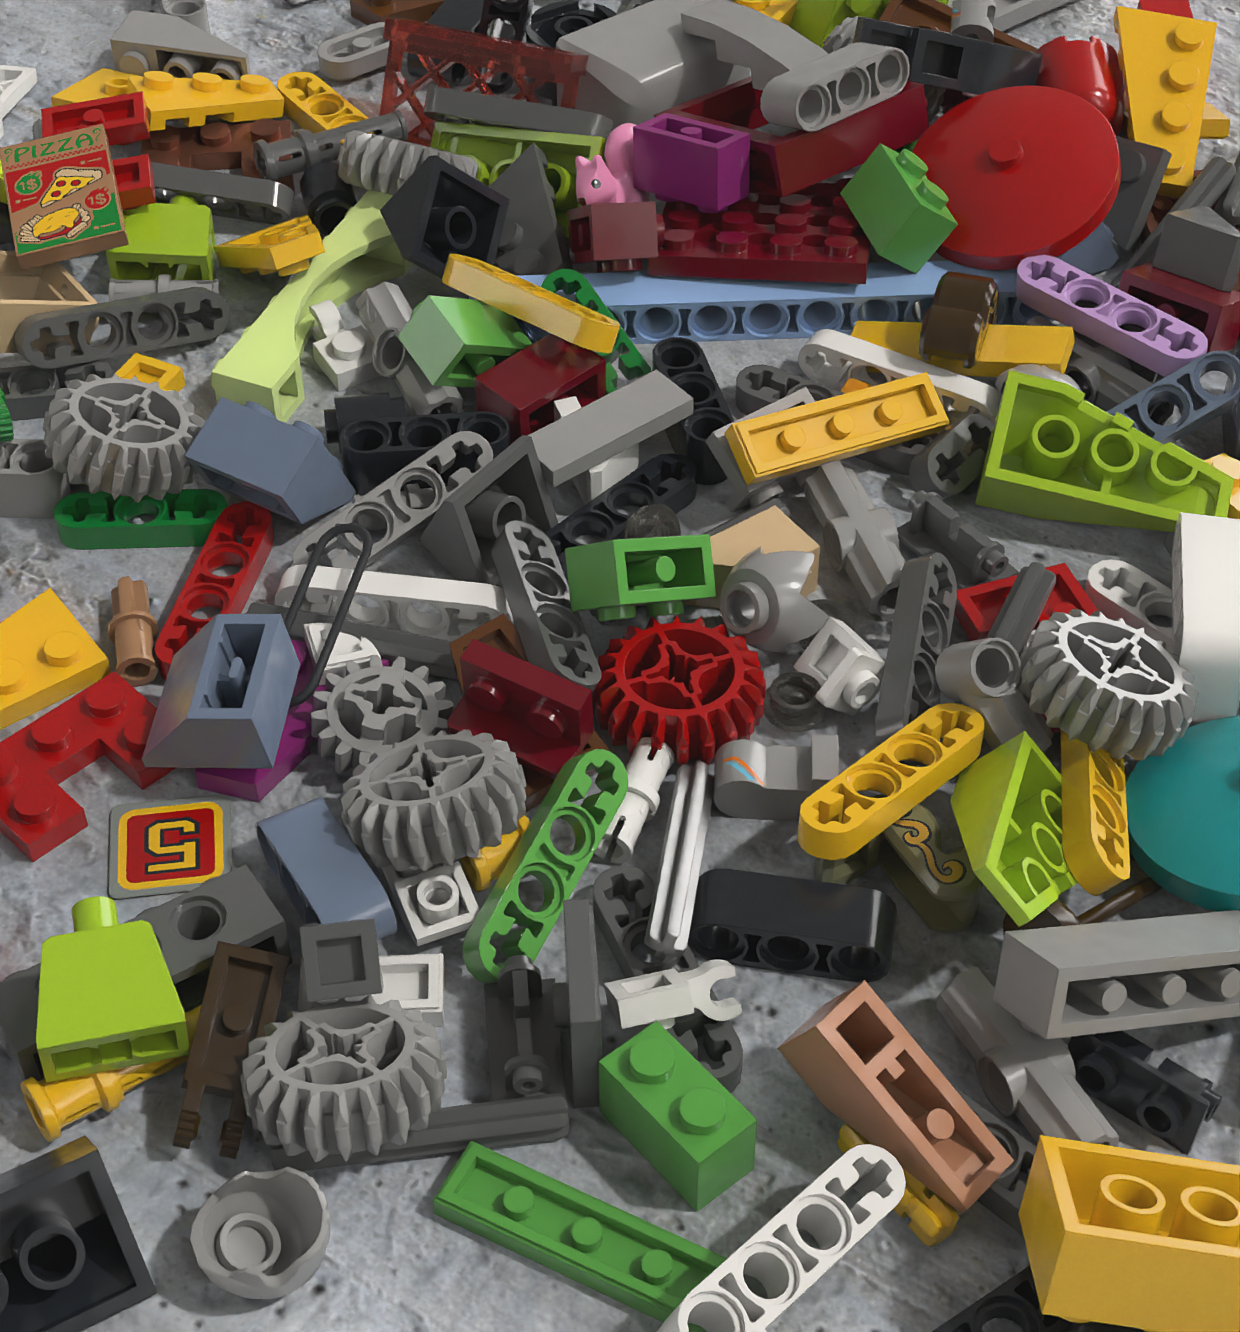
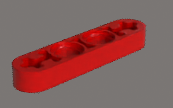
M239 502L228 506L218 516L155 644L159 672L164 681L167 679L173 656L212 619L194 618L191 616L194 611L203 607H217L222 610L219 614L242 613L274 545L273 523L268 509L251 502ZM237 535H243V544L238 543ZM226 565H235L242 568L238 573L226 577L212 574L215 569Z

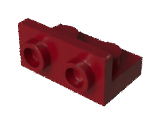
M473 638L460 657L464 695L447 720L448 731L451 734H457L465 729L470 730L473 736L480 733H490L494 740L507 741L510 751L516 754L518 764L555 780L563 765L570 758L581 754L594 732L592 690Z

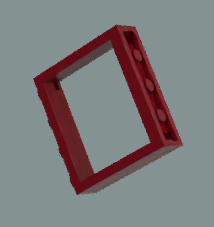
M751 76L653 115L655 118L664 113H669L749 133L750 188L782 198L863 164L880 143L895 150L919 140L929 128L926 108L928 103L924 93V85L907 81L902 91L895 96L818 131L797 130L782 137L754 130L769 124V122L763 117L761 111L763 91L753 88Z

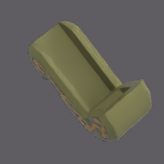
M879 794L871 797L884 798L888 796L885 794ZM920 804L854 854L837 860L815 858L814 876L816 881L846 884L863 876L868 869L878 865L931 930L941 932L964 930L972 924L978 914L983 883L972 870L965 846L958 847L955 853H944L941 850L940 825L930 810Z

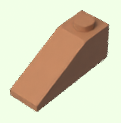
M865 980L825 1003L777 1048L828 1110L870 1143L884 1148L892 1154L902 1168L958 1212L968 1210L1014 1162V1159Z

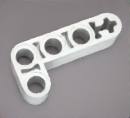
M1179 512L1172 547L1173 654L1180 656L1178 665L1189 670L1195 676L1193 685L1200 693L1195 703L1196 709L1191 716L1192 722L1189 727L1214 719L1236 716L1239 706L1240 519Z
M872 1144L858 1145L848 1150L696 1286L669 1315L657 1332H689L687 1323L699 1325L707 1332H767L766 1329L867 1236L899 1203L905 1192L906 1180L903 1169L897 1159L884 1148ZM854 1188L863 1198L849 1210L840 1198ZM797 1227L813 1235L818 1243L819 1250L810 1247L802 1240L798 1234ZM743 1274L752 1276L761 1282L767 1292L768 1299L758 1297L751 1292L744 1281Z

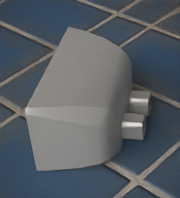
M653 0L559 38L556 43L557 106L606 116L614 121V130L625 123L641 124L654 118V114L750 77L751 69L718 60L715 40L683 33L681 13L711 0Z

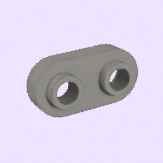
M379 22L328 39L321 43L317 50L319 69L322 74L334 81L349 82L369 71L380 67L393 66L407 54L406 32L397 24Z

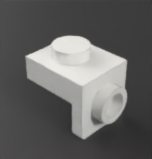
M829 617L793 667L818 690L815 697L825 707L855 716L858 710L871 702L878 693L880 681L883 679L886 660L843 621Z

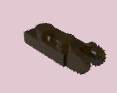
M218 941L181 1088L186 1089L172 1146L189 1149L191 1142L196 1139L201 1120L199 1108L203 1093L233 1099L228 1119L223 1121L218 1145L221 1148L219 1156L236 1159L247 1117L240 1079L241 1074H243L242 1061L248 1057V1043L256 1038L266 1037L264 1025L271 1022L275 1023L290 960L289 956Z

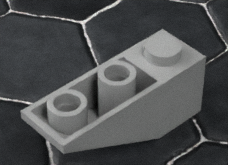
M132 10L110 38L116 71L144 76V73L147 71H162L171 74L174 78H192L195 73H211L220 76L224 80H240L242 75L251 74L247 53L175 15Z

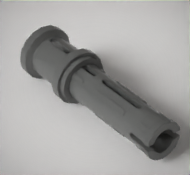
M395 110L389 114L352 122L314 134L310 130L299 129L294 131L293 137L271 143H266L264 140L255 141L253 143V157L258 174L261 179L277 182L279 178L305 172L315 164L338 160L340 146H343L340 141L345 139L346 133L353 130L366 133L373 132L376 135L407 141L408 128L405 118L400 110ZM324 145L325 148L320 150L319 146ZM292 154L291 159L279 162V157Z

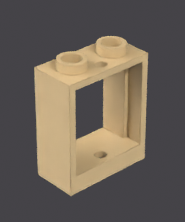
M0 251V353H18L15 346V332L18 325L25 318L39 313L97 304L95 299L60 262L21 270L15 251ZM99 317L91 319L84 329V338L88 345H90L93 332L98 327ZM70 322L66 323V327L68 328V330ZM44 328L40 329V338L31 341V347L38 349L42 353H47V344L61 340L72 345L71 351L75 350L70 335L53 336L46 332Z

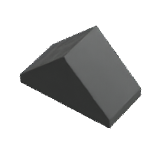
M1198 206L1167 213L1152 266L1221 291L1232 292L1240 267V232L1209 207Z

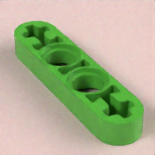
M594 749L570 758L561 768L466 934L463 943V960L467 970L475 979L484 983H498V973L504 968L505 962L498 964L493 962L496 949L489 941L490 939L505 936L507 933L509 934L501 948L504 955L508 958L524 955L531 958L534 963L563 910V900L570 898L625 798L628 789V774L624 764L615 754L604 749ZM594 769L598 773L595 784L602 792L585 798L592 784L591 778L585 772ZM584 799L581 806L571 803L577 800ZM556 818L567 821L573 828L575 846L569 855L558 852L551 841L550 829ZM525 874L535 876L541 882L544 889V901L537 912L527 909L521 903L518 895V885L520 879ZM513 924L525 927L522 929L510 931Z

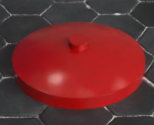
M1044 86L1001 88L968 99L938 118L925 131L912 150V153L917 155L927 165L928 171L925 175L928 180L937 185L948 196L949 201L946 207L958 223L956 228L935 252L954 263L982 270L1017 269L1019 263L1027 257L1039 255L1057 257L1077 246L1105 219L1114 204L1121 182V160L1117 139L1111 125L1103 114L1092 104L1077 95Z

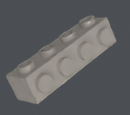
M1231 910L1005 931L993 1001L1018 1018L1024 1029L1040 1035L1046 1040L1239 1017L1240 911Z

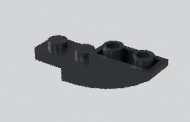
M858 17L853 43L863 42L896 47L903 50L910 64V73L907 81L975 95L1007 87L1036 86L1043 54L992 42L867 17Z

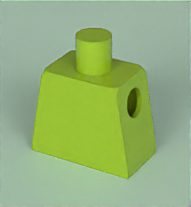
M176 195L171 198L169 204L153 203L133 209L125 221L129 245L106 250L110 276L116 280H158L159 275H171L172 280L216 279L217 255L214 246H217L211 209L206 205H198L197 201L188 195Z
M95 896L78 901L71 909L74 932L50 936L42 943L36 1044L46 1083L189 1055L190 1047L184 1009L150 922L138 920L119 924L116 903L108 897Z

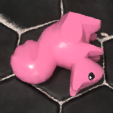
M625 123L609 133L604 151L606 164L600 155H595L592 161L582 156L576 157V197L581 206L604 203L650 202L649 192L634 188L633 127L636 124Z

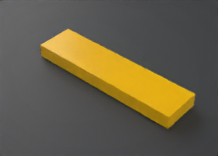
M856 321L850 336L926 362L919 354V340L923 322ZM989 324L977 363L972 368H964L963 360L932 355L931 361L926 363L963 376L999 377L1010 368L1027 364L1043 365L1049 369L1059 371L1061 374H1065L1075 343L1073 327ZM865 366L866 372L882 373L875 367Z
M925 372L731 424L724 434L746 485L749 486L817 467L824 463L842 460L941 432L950 422L930 377Z

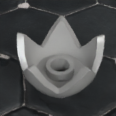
M760 546L742 557L729 572L720 597V613L732 634L735 636H745L746 645L768 653L786 654L789 653V644L808 638L820 631L829 619V616L800 593L812 567L815 555L803 551H780L764 554Z

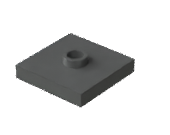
M589 899L563 900L566 982L552 983L554 1026L569 1027L573 1107H599V1061L602 1059V1024L593 904H589Z

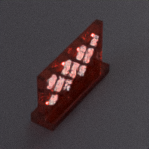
M385 18L383 39L389 40L379 116L395 111L397 107L407 100L421 123L408 133V140L406 142L430 147L435 120L423 115V106L415 93L432 80L437 87L450 89L441 73L455 62L463 64L474 81L463 91L474 93L479 89L482 94L495 96L487 82L500 72H506L510 74L520 90L511 99L521 101L526 99L527 102L539 103L533 92L547 81L564 84L560 107L575 109L580 76H586L589 55L405 18ZM403 52L417 54L428 71L426 75L412 86H409L400 72ZM430 57L444 61L436 66ZM477 67L486 68L490 70L486 72L484 75H481ZM523 76L535 78L536 80L528 85ZM398 87L402 92L399 96H397ZM426 130L431 138L418 135Z

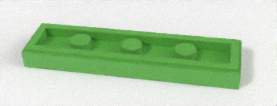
M470 1141L432 1200L435 1215L663 1323L696 1286L728 1259L473 1141ZM687 1323L689 1332H707L699 1325Z

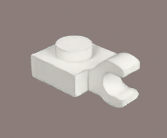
M329 299L309 306L310 313L319 325L311 328L316 342L312 343L314 360L338 391L381 376L375 370L372 362L374 343L362 325L346 330L337 307Z
M716 959L707 961L696 969L678 973L673 968L604 983L608 1011L622 1029L631 1027L634 1033L641 1032L655 1021L665 1029L671 1028L675 1025L674 1017L693 1014L694 1008L700 1009L707 1017L713 1020L726 1021L733 1019L742 1013L741 1004L735 998H725L720 1001L711 1000L710 989L717 980L736 976L735 967L726 960Z

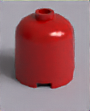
M1060 36L1042 45L1035 52L1043 54L1036 86L1060 89L1086 100L1103 114L1111 125L1115 136L1119 137L1124 124L1123 71H1120L1118 54L1113 46L1094 36L1089 37V41H1067L1066 36Z

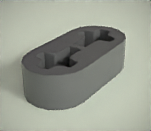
M971 414L947 426L910 463V482L916 493L920 490H924L927 493L936 492L944 500L963 491L982 473L994 424L980 414ZM972 439L974 444L970 448L971 453L967 454L963 447ZM944 462L948 469L938 478L936 472L940 468L939 464Z

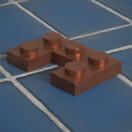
M259 119L253 123L225 124L212 122L204 126L182 128L165 126V130L150 131V139L141 140V155L148 154L150 162L207 171L242 168V176L260 178L253 157V143L258 140L271 143L292 137L291 121ZM292 154L279 157V162L291 159ZM294 175L278 179L277 182L286 185L295 193Z

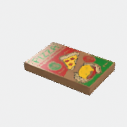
M103 124L0 148V159L15 252L21 270L129 245L108 137Z

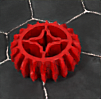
M675 614L671 623L660 624L650 617L645 630L628 626L623 639H610L606 654L600 655L598 658L601 679L592 692V701L596 703V718L600 723V729L608 730L612 745H627L630 756L641 738L651 737L652 748L649 755H651L652 760L657 750H661L664 743H666L672 749L674 760L677 761L680 767L683 764L686 765L689 759L696 758L710 765L714 752H717L723 744L733 740H750L754 727L759 726L760 718L763 717L766 679H764V671L761 670V663L758 660V652L748 650L745 636L730 637L725 624H720L711 629L705 626L702 616L694 623H682L677 614Z

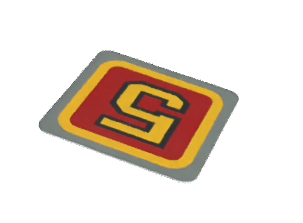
M225 794L121 804L112 808L110 813L109 895L112 898L121 899L191 891L210 878L222 876L232 871L231 800L229 796Z

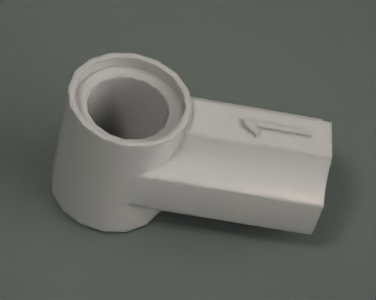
M985 638L953 644L943 650L935 666L938 686L947 698L956 702H962L965 706L971 707L981 714L984 719L983 736L992 750L1023 731L1027 732L1042 752L1052 745L1051 739L1054 734L1051 729L1046 725V721L1041 713L1033 712L1029 708L1030 698L1025 697L1019 691L1021 660L1017 650L1009 642L1001 638ZM976 661L980 667V679H978L976 674Z

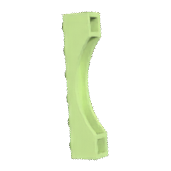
M368 189L356 205L348 209L343 220L331 234L323 238L322 242L325 253L309 258L310 267L295 273L281 292L272 297L268 307L256 321L243 331L241 338L225 357L216 362L211 374V386L215 390L217 403L221 397L243 406L247 401H252L272 412L277 420L284 423L288 421L305 400L300 362L306 343L312 335L311 328L318 326L316 319L309 311V306L329 299L338 307L365 289L406 275L414 265L402 257L380 212L381 208L393 195Z

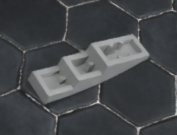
M711 0L681 13L683 33L715 40L718 60L750 68L753 88L763 91L767 83L773 78L828 54L789 26L755 9L731 1Z

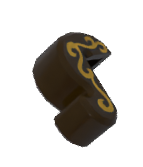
M948 271L941 276L934 294L932 306L927 309L921 328L919 354L924 361L930 362L932 355L963 360V367L966 369L976 365L989 324L996 325L999 287L993 278Z

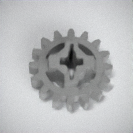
M371 655L370 665L364 669H361L352 660L346 662V677L342 678L339 675L328 673L325 676V691H315L313 695L311 733L312 737L318 738V754L321 758L335 755V771L342 774L352 766L357 767L360 764L370 763V756L375 752L385 753L391 750L395 742L404 744L415 740L417 735L423 738L435 736L441 730L450 735L447 720L453 712L454 706L453 701L445 700L446 685L443 681L428 684L429 668L424 665L412 673L406 671L405 658L400 656L393 662L392 667L383 666L378 655Z

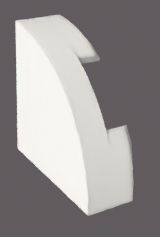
M330 623L304 624L305 641L314 669L332 627ZM340 631L319 686L325 685V676L328 673L339 675L342 678L346 677V662L350 660L358 664L361 669L368 668L371 655H378L380 657L379 652L371 641L365 637H361L360 640L353 635Z

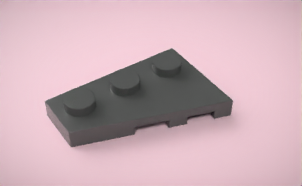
M1116 136L1121 160V182L1114 204L1102 222L1114 234L1112 240L1131 254H1134L1172 154L1164 148Z
M534 142L489 186L510 199L495 262L500 269L515 276L549 275L560 269L573 270L564 229L557 221L553 203L556 202L554 189L547 182L544 170L548 167L546 156Z

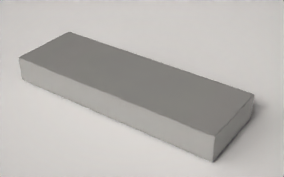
M656 369L529 434L528 436L532 437L545 481L554 488L693 415V398Z

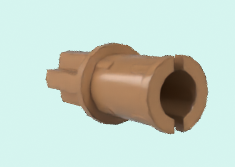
M129 576L118 579V586L111 590L113 618L108 625V635L116 647V673L131 686H142L152 682L158 673L153 641L157 638L159 630L157 620L150 614L147 585L143 580L132 581Z

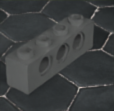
M246 864L222 876L210 878L199 887L162 905L148 908L136 917L124 922L138 920L150 922L185 1013L202 1005L218 941L289 956L288 965L292 964L285 920ZM41 963L26 970L14 972L0 982V1041L23 1081L30 1077L35 1078L38 1082L45 1079L36 1044Z

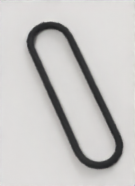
M353 523L340 524L329 529L320 537L288 610L284 624L289 634L320 557L328 542L343 533L352 532L358 534L363 540L362 552L311 679L302 692L291 698L289 708L305 702L313 695L319 685L371 555L373 541L370 533L363 526Z

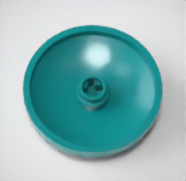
M1239 715L1214 719L1189 727L1182 738L1179 737L1173 747H1168L1161 757L1148 755L1143 761L1140 760L1126 783L1129 850L1137 864L1152 880L1173 895L1189 903L1216 912L1240 911Z

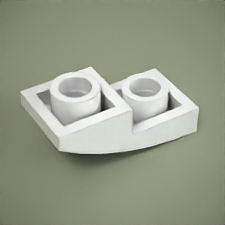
M459 861L454 862L452 866L446 862L434 864L427 871H422L420 866H411L405 871H396L393 864L386 867H377L390 898L416 946L470 929L480 911Z

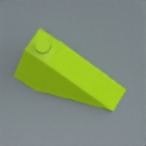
M435 121L430 147L472 158L478 164L475 178H478V181L489 187L534 142L545 153L548 167L544 170L547 182L553 186L556 202L553 203L556 219L563 226L566 240H569L567 210L582 207L576 197L577 170L575 159L578 156H582L592 161L595 155H600L606 164L604 151L607 139L598 136Z
M1009 370L984 460L975 499L976 505L1031 518L1175 532L1179 512L1227 518L1234 484L1232 476L1172 442L1166 444L1158 442L1132 427L1135 421L1119 412L1113 416L1084 400L1085 393L1067 383Z
M1026 731L974 761L959 773L950 803L972 870L1018 927L1031 921L1055 902L1062 892L1078 883L1067 866L1062 848L1061 774Z

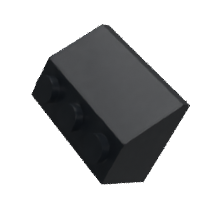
M85 1135L0 1174V1332H80L157 1294L155 1285L101 1155L96 1146Z

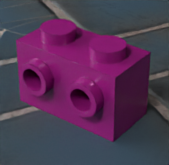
M664 113L633 127L634 188L654 193L655 198L660 201H683L694 204L697 210L704 213L724 212L728 209L729 205L749 196L750 134L669 113Z

